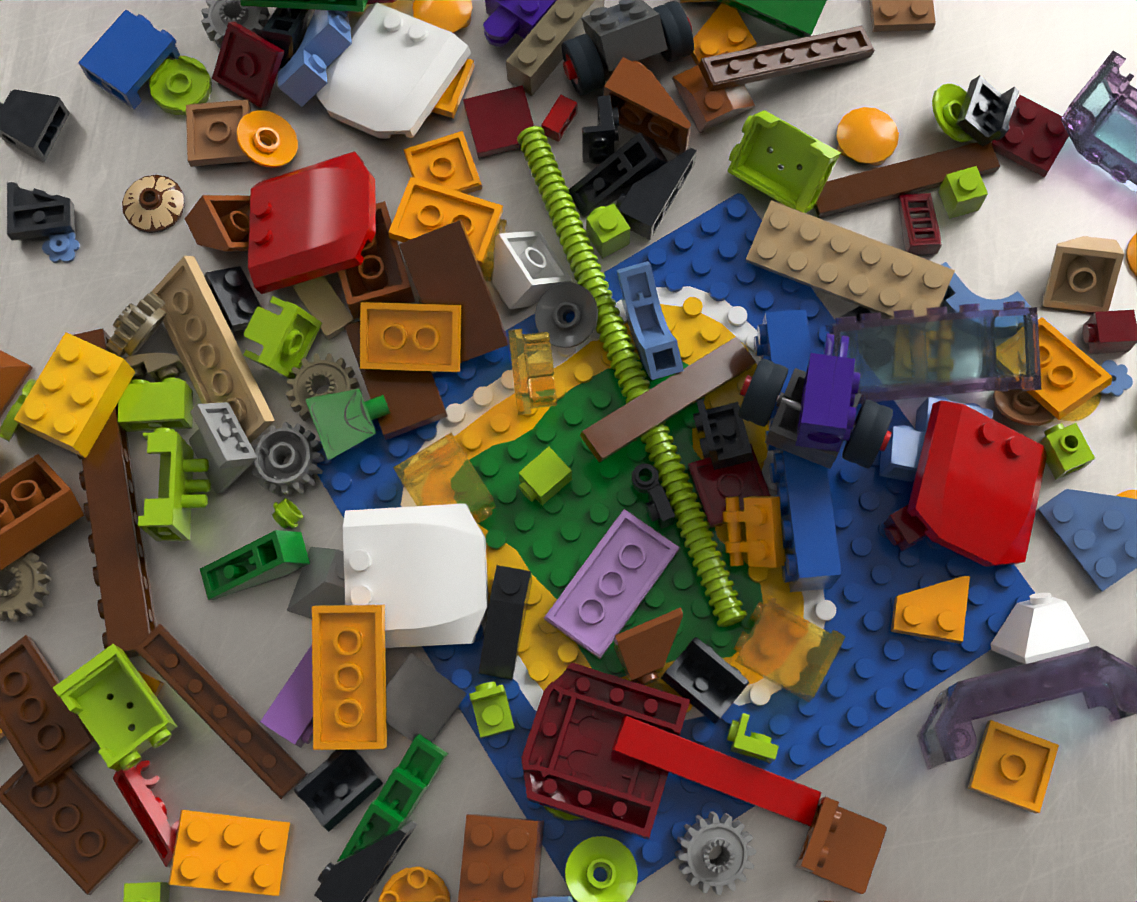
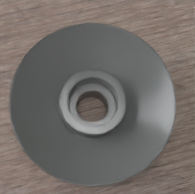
M570 282L560 283L549 288L540 298L535 311V323L540 335L548 343L560 348H570L583 343L593 333L598 321V307L593 295L583 286ZM574 312V320L568 323L566 321L567 314Z

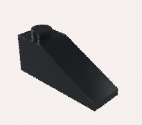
M276 8L262 29V38L285 51L279 68H283L300 47L315 9Z
M639 132L569 189V194L572 196L573 202L582 216L586 217L594 209L606 206L619 199L622 193L627 194L634 183L666 164L668 160L654 139Z
M693 148L686 150L634 183L627 194H621L616 207L631 228L630 231L651 240L693 169L697 150Z
M496 566L488 607L479 674L513 680L532 584L531 571Z
M411 820L347 855L335 865L330 862L317 879L321 885L314 896L322 902H367L417 824Z

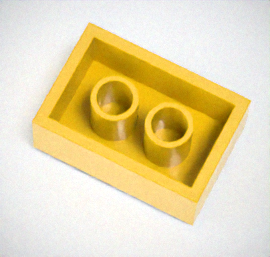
M65 332L14 420L28 432L86 458L134 376L135 371L124 358Z

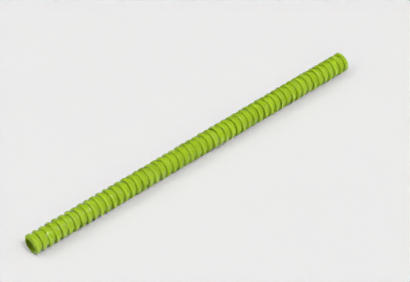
M539 126L526 128L518 135L517 141L521 145V151L524 153L525 160L528 161V167L531 169L532 177L535 178L534 181L536 186H538V192L542 195L541 198L545 203V209L549 212L552 226L556 229L557 237L560 238V245L564 246L563 252L567 255L566 259L570 263V269L572 272H575L574 279L578 281L577 284L586 288L593 295L597 303L598 321L596 332L601 334L599 336L600 342L604 343L603 349L608 352L607 359L612 361L610 363L611 368L616 370L614 372L615 378L620 379L618 385L620 388H623L622 395L627 397V404L650 390V382L645 380L646 372L641 371L643 365L637 361L639 356L634 352L635 346L630 343V335L626 334L627 327L622 325L624 320L619 316V309L615 307L616 301L612 298V291L608 290V282L604 281L605 275L603 272H600L601 265L597 263L598 258L594 254V249L592 246H589L591 241L586 237L587 232L583 228V222L579 220L580 215L576 211L575 204L572 203V196L569 194L568 187L565 186V179L562 177L561 170L558 169V163L551 152V146L544 135V129ZM665 421L643 435L641 441L647 444L645 451L650 453L649 460L654 462L653 466L659 474L658 480L662 481L660 486L666 490L665 494L668 500H670L669 503L672 509H674L675 519H678L676 526L682 529L680 532L681 537L686 538L684 545L686 548H690L688 555L694 558L692 562L693 567H698L696 574L703 579L700 584L707 589L704 593L706 597L711 599L708 603L711 607L714 606L715 608L713 615L719 618L717 625L719 627H727L743 620L747 613L740 608L743 605L742 601H737L736 597L739 594L736 590L733 591L732 589L734 582L729 581L730 573L724 570L726 563L720 560L722 556L721 551H716L718 544L711 539L714 534L708 531L709 523L704 522L706 515L704 512H700L702 506L699 502H696L697 494L691 491L693 490V484L688 483L690 477L684 473L685 465L680 464L682 458L676 454L678 449L676 445H672L674 439L672 436H668L670 430L669 427L664 426Z

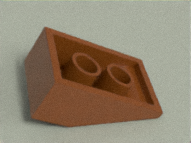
M622 57L604 86V96L610 95L612 107H618L619 126L636 135L641 132L654 139L659 147L679 156L688 150L691 123L650 70L638 61H630Z

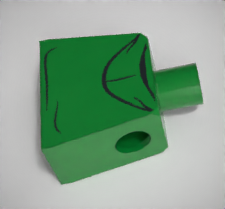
M360 389L305 399L328 460L376 434L371 420L390 414L384 395L364 402Z

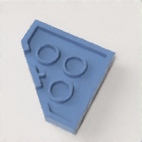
M1065 489L1038 508L1039 512L1101 592L1137 568V499Z

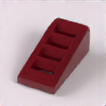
M931 193L899 195L898 201L905 251L914 255L938 254L942 242ZM924 203V207L909 208L908 204ZM925 213L926 217L911 218L910 214ZM927 224V227L913 228V225ZM928 234V238H916L915 235Z

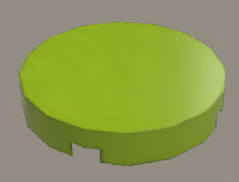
M177 56L178 59L170 60L169 58L163 61L151 75L149 87L156 105L164 112L173 115H186V105L201 104L208 101L212 92V80L205 66L197 59L188 56Z
M34 379L28 380L21 391L22 395L13 404L0 427V437L10 442L20 426L14 418L36 382Z

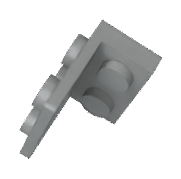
M229 402L197 404L190 412L199 429L190 437L189 443L198 459L207 458L209 460V470L205 474L210 480L216 494L223 493L257 459V456Z

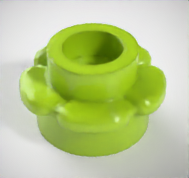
M284 498L279 504L277 502L273 504L275 512L272 516L281 527L286 529L288 526L291 528L298 526V522L303 518V514L292 501Z

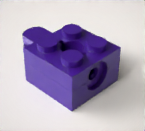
M485 0L486 13L489 15L483 24L486 40L495 47H503L515 34L525 39L557 0Z
M829 333L826 335L824 353H810L804 379L795 446L839 452L842 441H849L856 415V407H853L860 383V373L854 372L855 359L847 358L849 336H841L838 356H832L834 334Z

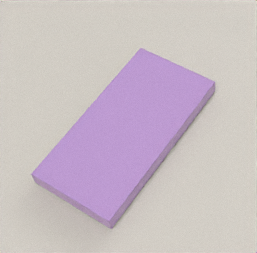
M624 509L551 607L544 620L595 657L601 659L613 643L615 635L621 632L675 557L680 547Z

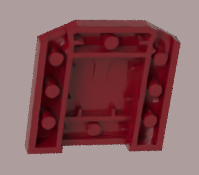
M572 662L554 682L552 681L544 689L521 757L527 800L649 840L669 772L613 751L612 747L623 716H629L680 736L690 699Z

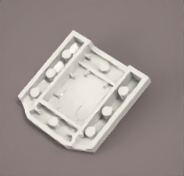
M375 3L368 6L350 31L352 44L327 66L328 83L315 95L330 117L379 139L390 138L391 134H405L407 138H413L466 62L471 51L469 46L452 32L380 3Z
M448 504L345 511L343 521L345 605L385 604V648L474 643L475 635L488 611L489 600L486 538L473 518L468 505Z

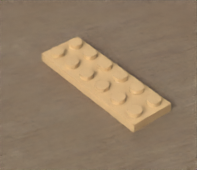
M772 200L768 205L746 257L747 263L929 333L955 272L951 268Z
M183 256L151 292L165 303L161 308L167 313L163 323L201 403L229 402L251 444L275 421L195 257Z

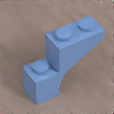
M315 10L300 47L287 64L278 71V88L301 107L328 83L327 66L352 44L348 11Z
M942 396L928 397L916 410L915 430L910 426L904 425L891 428L892 434L884 452L881 451L879 476L912 482L915 479L932 405L941 400L952 401ZM975 403L964 404L991 419L993 417V410L981 408Z

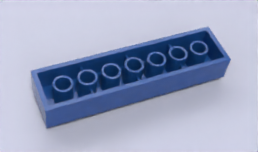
M806 309L765 312L762 324L757 326V336L754 337L755 356H761V359H767L788 368V374L781 389L782 393H785L795 368L806 372L810 353H812ZM776 404L769 419V430L779 408L776 407ZM766 431V433H765V439H766V437H767L769 431ZM766 443L767 451H773V463L769 465L771 483H777V495L775 496H780L783 549H785L786 555L785 566H782L783 582H789L790 592L831 589L842 573L828 469Z

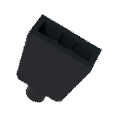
M14 89L10 91L4 104L0 102V137L41 162H45L70 112L59 97Z

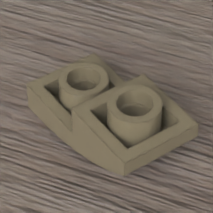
M145 353L124 357L126 362L135 371L131 381L143 379L145 375L149 374L155 382H162L165 378H178L180 374L187 372L183 362L175 354Z

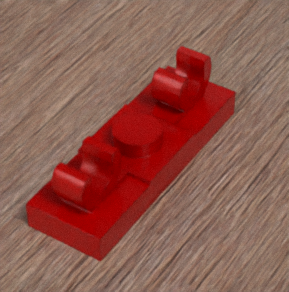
M144 760L129 770L123 771L121 769L116 771L113 780L165 867H168L172 864L179 820L172 826L169 825L165 804L159 797H155L151 791L160 778L158 775L152 779L142 777L141 772L147 770L151 764L149 760Z

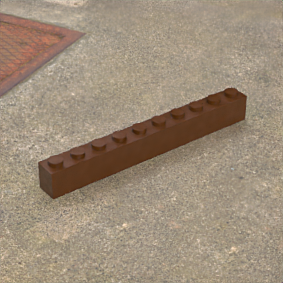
M103 328L73 335L111 352L106 348L110 336ZM117 403L87 457L77 456L80 460L82 459L83 471L79 472V480L82 489L86 491L88 501L84 503V514L87 521L91 522L92 534L88 536V543L92 554H95L97 566L93 567V577L95 584L98 587L100 586L101 599L97 602L98 612L101 619L105 620L106 632L102 634L103 646L106 649L111 644H115L124 651L128 658L140 656L134 648L157 626L142 529L138 526V516L140 515L127 431L118 423Z

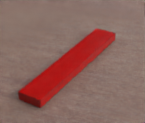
M623 716L612 747L613 751L810 827L822 793L629 716Z

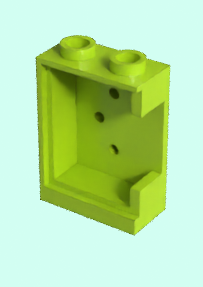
M766 110L753 116L750 115L742 127L744 136L740 144H736L730 153L729 160L731 164L727 172L782 204L807 213L814 208L841 152Z
M157 428L152 433H143V437L148 441L147 453L160 454L158 498L144 499V516H138V526L157 542L190 541L191 509L205 508L208 505V497L205 494L192 495V493L209 492L211 490L210 480L193 479V472H207L209 470V460L207 458L194 459L193 449L174 429Z
M111 644L53 687L69 711L79 716L101 748L98 752L106 762L107 767L115 771H120L121 769L126 771L134 767L141 761L142 753L150 747L157 748L163 745L172 737L170 732L178 727L124 651L115 644Z

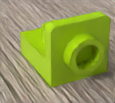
M495 681L477 685L475 687L476 692L470 693L469 696L473 705L480 738L483 739L515 730L504 685L496 686Z
M742 713L739 721L732 720L727 740L733 742L731 752L770 764L775 761L779 746L771 743L772 738L751 732L750 737L744 735L750 715Z

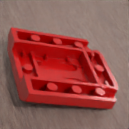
M355 151L258 182L251 188L248 270L254 288L259 293L265 294L362 265L364 257L361 255L366 243H372L376 234L375 178Z
M942 400L933 403L907 512L911 517L917 516L926 526L924 532L931 541L985 567L1024 563L1026 561L1047 460L1045 448L1036 441L964 404Z

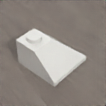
M540 231L499 233L495 237L493 284L499 292L502 301L509 309L530 307L539 302L542 295L552 286L572 282L569 274Z
M1050 593L1032 594L1029 596L1030 600L1017 603L991 642L992 651L1025 665L1091 649L1087 636L1067 602L1051 597Z

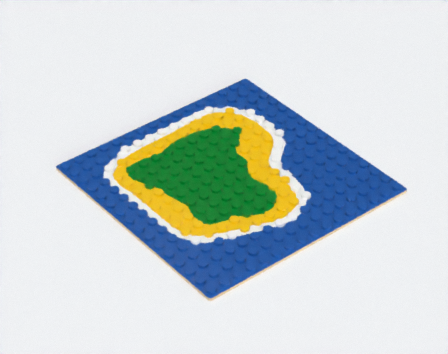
M740 193L731 196L604 272V281L608 282V290L612 291V298L616 301L615 307L619 309V316L624 320L622 325L627 327L626 334L631 337L630 343L634 344L622 304L621 298L623 296L616 270L648 261L651 264L665 321L670 332L677 339L683 369L736 336L754 358L756 363L752 368L702 398L706 410L738 402L741 407L744 396L739 394L747 375L753 377L757 365L761 361V356H755L754 337L757 336V326L762 324L765 312L806 309L812 353H824L826 335L829 333L834 334L832 356H838L840 339L843 335L835 324V319L811 287L746 262V257L762 220L745 196ZM574 312L567 314L566 321L568 323L574 320ZM535 314L505 331L510 342L509 345L460 363V372L437 371L432 374L448 417L387 440L383 436L378 419H374L371 421L376 434L329 460L323 448L317 452L325 457V461L317 463V467L323 471L322 474L317 475L343 518L347 510L467 504L473 518L486 538L489 601L497 565L531 571L532 584L513 680L478 673L488 611L475 635L474 643L422 646L436 671L467 693L458 707L526 819L544 820L542 845L564 881L565 867L569 855L579 843L588 838L606 836L623 843L630 850L636 861L638 884L677 858L675 852L681 850L682 846L677 841V837L685 836L687 831L684 825L692 826L695 824V816L700 815L703 819H706L709 816V812L714 811L719 819H721L724 813H727L732 817L733 821L755 806L669 772L649 840L586 819L566 821L555 818L544 809L543 805L527 800L521 757L544 689L552 681L554 682L572 662L628 680L614 649V641L603 657L598 659L544 620L551 607L624 509L680 547L675 557L620 632L622 633L680 607L682 609L683 617L663 671L658 673V680L645 686L682 697L664 682L661 677L682 654L692 639L697 637L703 643L709 645L728 664L737 668L749 681V684L716 724L689 703L680 737L792 781L991 650V642L1015 605L1019 602L1030 600L1029 596L1036 594L1014 564L985 567L931 541L929 537L903 552L898 545L894 546L885 534L884 529L886 527L883 523L889 515L909 504L914 480L908 482L879 476L880 450L870 468H864L843 459L842 453L846 441L843 440L831 469L827 468L842 575L831 589L790 592L789 582H783L782 566L777 568L748 566V553L743 552L744 565L730 566L729 553H726L725 542L728 541L727 523L708 528V531L714 534L713 538H711L712 541H716L718 544L716 551H721L722 556L720 560L726 563L724 570L730 573L728 579L734 582L732 589L733 591L736 590L739 594L736 597L737 601H742L743 605L740 608L747 613L740 622L727 627H719L717 625L719 618L713 615L715 608L709 605L708 602L711 599L706 597L704 593L707 589L700 584L703 579L696 574L698 567H693L692 562L694 558L688 555L690 548H686L684 545L686 538L681 537L680 532L682 529L676 526L678 519L674 520L673 525L661 529L658 521H651L646 510L645 503L649 502L648 494L638 492L632 485V472L638 465L650 464L653 466L654 462L649 460L650 453L645 451L647 444L643 443L640 437L599 463L580 437L583 430L626 404L627 397L622 395L623 388H620L618 385L620 379L615 378L614 372L616 370L611 368L610 363L612 361L607 359L608 352L604 351V343L600 342L599 336L601 334L596 332L595 327L593 333L583 343L570 348L556 347L548 343L540 335L535 323ZM848 343L847 358L855 359L854 372L860 373L858 393L862 394L856 408L855 419L863 402L867 399L893 410L888 431L893 426L904 425L914 428L857 349H853L850 343ZM646 372L645 380H648L650 382L649 389H651L656 385L660 384L661 382L665 381L669 377L673 376L674 374L651 380V378L648 376ZM697 402L673 416L664 424V426L669 427L670 432L668 436L673 437L672 445L677 446L676 454L681 456L680 464L685 465L684 473L689 475L688 483L692 484L693 482L687 467L688 463L704 459L699 439L705 438V433L697 432L693 417L694 413L699 412ZM743 419L749 443L752 444L771 496L777 495V483H771L769 465L773 463V451H767L765 443V433L769 431V421L763 427ZM550 447L572 470V480L545 504L541 505L536 498L530 501L520 490L519 472L546 448ZM648 476L640 477L642 481L650 480ZM693 484V490H691L692 493H696L694 484ZM741 522L742 540H746L745 522ZM783 549V550H784V562H786L785 549ZM970 576L963 642L958 644L891 632L896 596L958 577ZM495 681L496 686L504 685L515 730L481 739L469 694L476 692L475 687L477 685ZM742 713L750 715L744 735L750 737L751 732L772 738L771 743L779 746L775 761L770 764L731 752L733 742L728 741L727 736L732 720L739 721ZM596 868L593 876L595 880L603 882L607 874L604 869Z

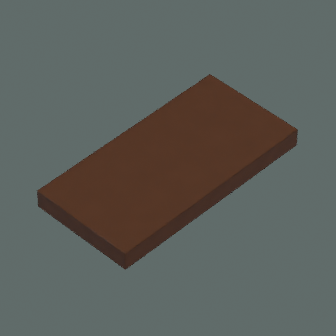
M462 220L399 244L422 304L461 305L460 363L510 344Z
M360 321L346 325L345 329L360 368ZM360 369L370 399L384 395L390 414L377 418L385 440L448 417L431 371Z
M25 635L0 654V728L36 786L43 788L97 746L98 743L79 716L69 711L62 699L56 694L53 687L60 683L59 679L32 638Z
M23 765L0 787L1 804L87 895H91L143 842L72 766L41 788L36 786Z

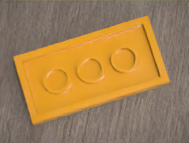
M385 604L312 606L313 750L385 749L387 747Z

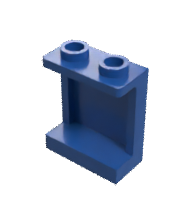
M125 10L78 64L90 81L135 110L142 102L137 91L168 56L178 59L177 56H180V53L175 45L177 42L170 33L163 29L158 31L143 15L138 14L135 16L128 10Z

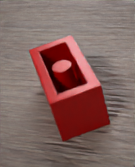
M560 94L541 124V127L544 129V135L559 142L578 112V102Z

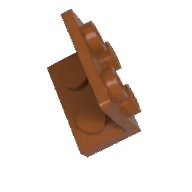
M825 796L819 799L811 827H809L795 867L859 894H864L887 827L879 822L839 807L838 801Z

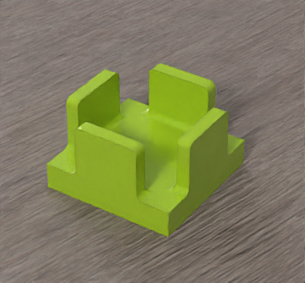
M272 296L270 303L281 309L282 312L280 315H277L261 307L256 308L244 332V337L263 345L264 348L260 356L249 350H245L243 356L286 378L295 379L296 376L292 368H301V360L306 358L322 322L301 307Z

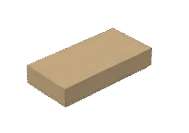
M324 276L298 283L293 287L310 315L322 322L320 329L327 340L346 330V325L355 323Z

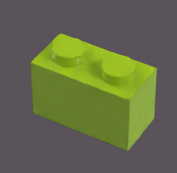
M174 377L165 378L162 382L152 383L142 379L132 380L118 402V423L127 432L154 431L157 428H193V416L190 412L193 409V390L185 381Z

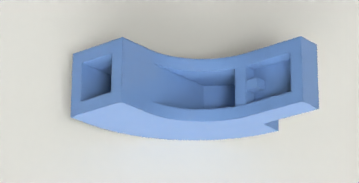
M646 261L616 270L623 296L621 300L629 329L648 376L651 380L684 371L677 339L670 332L660 306L651 264Z

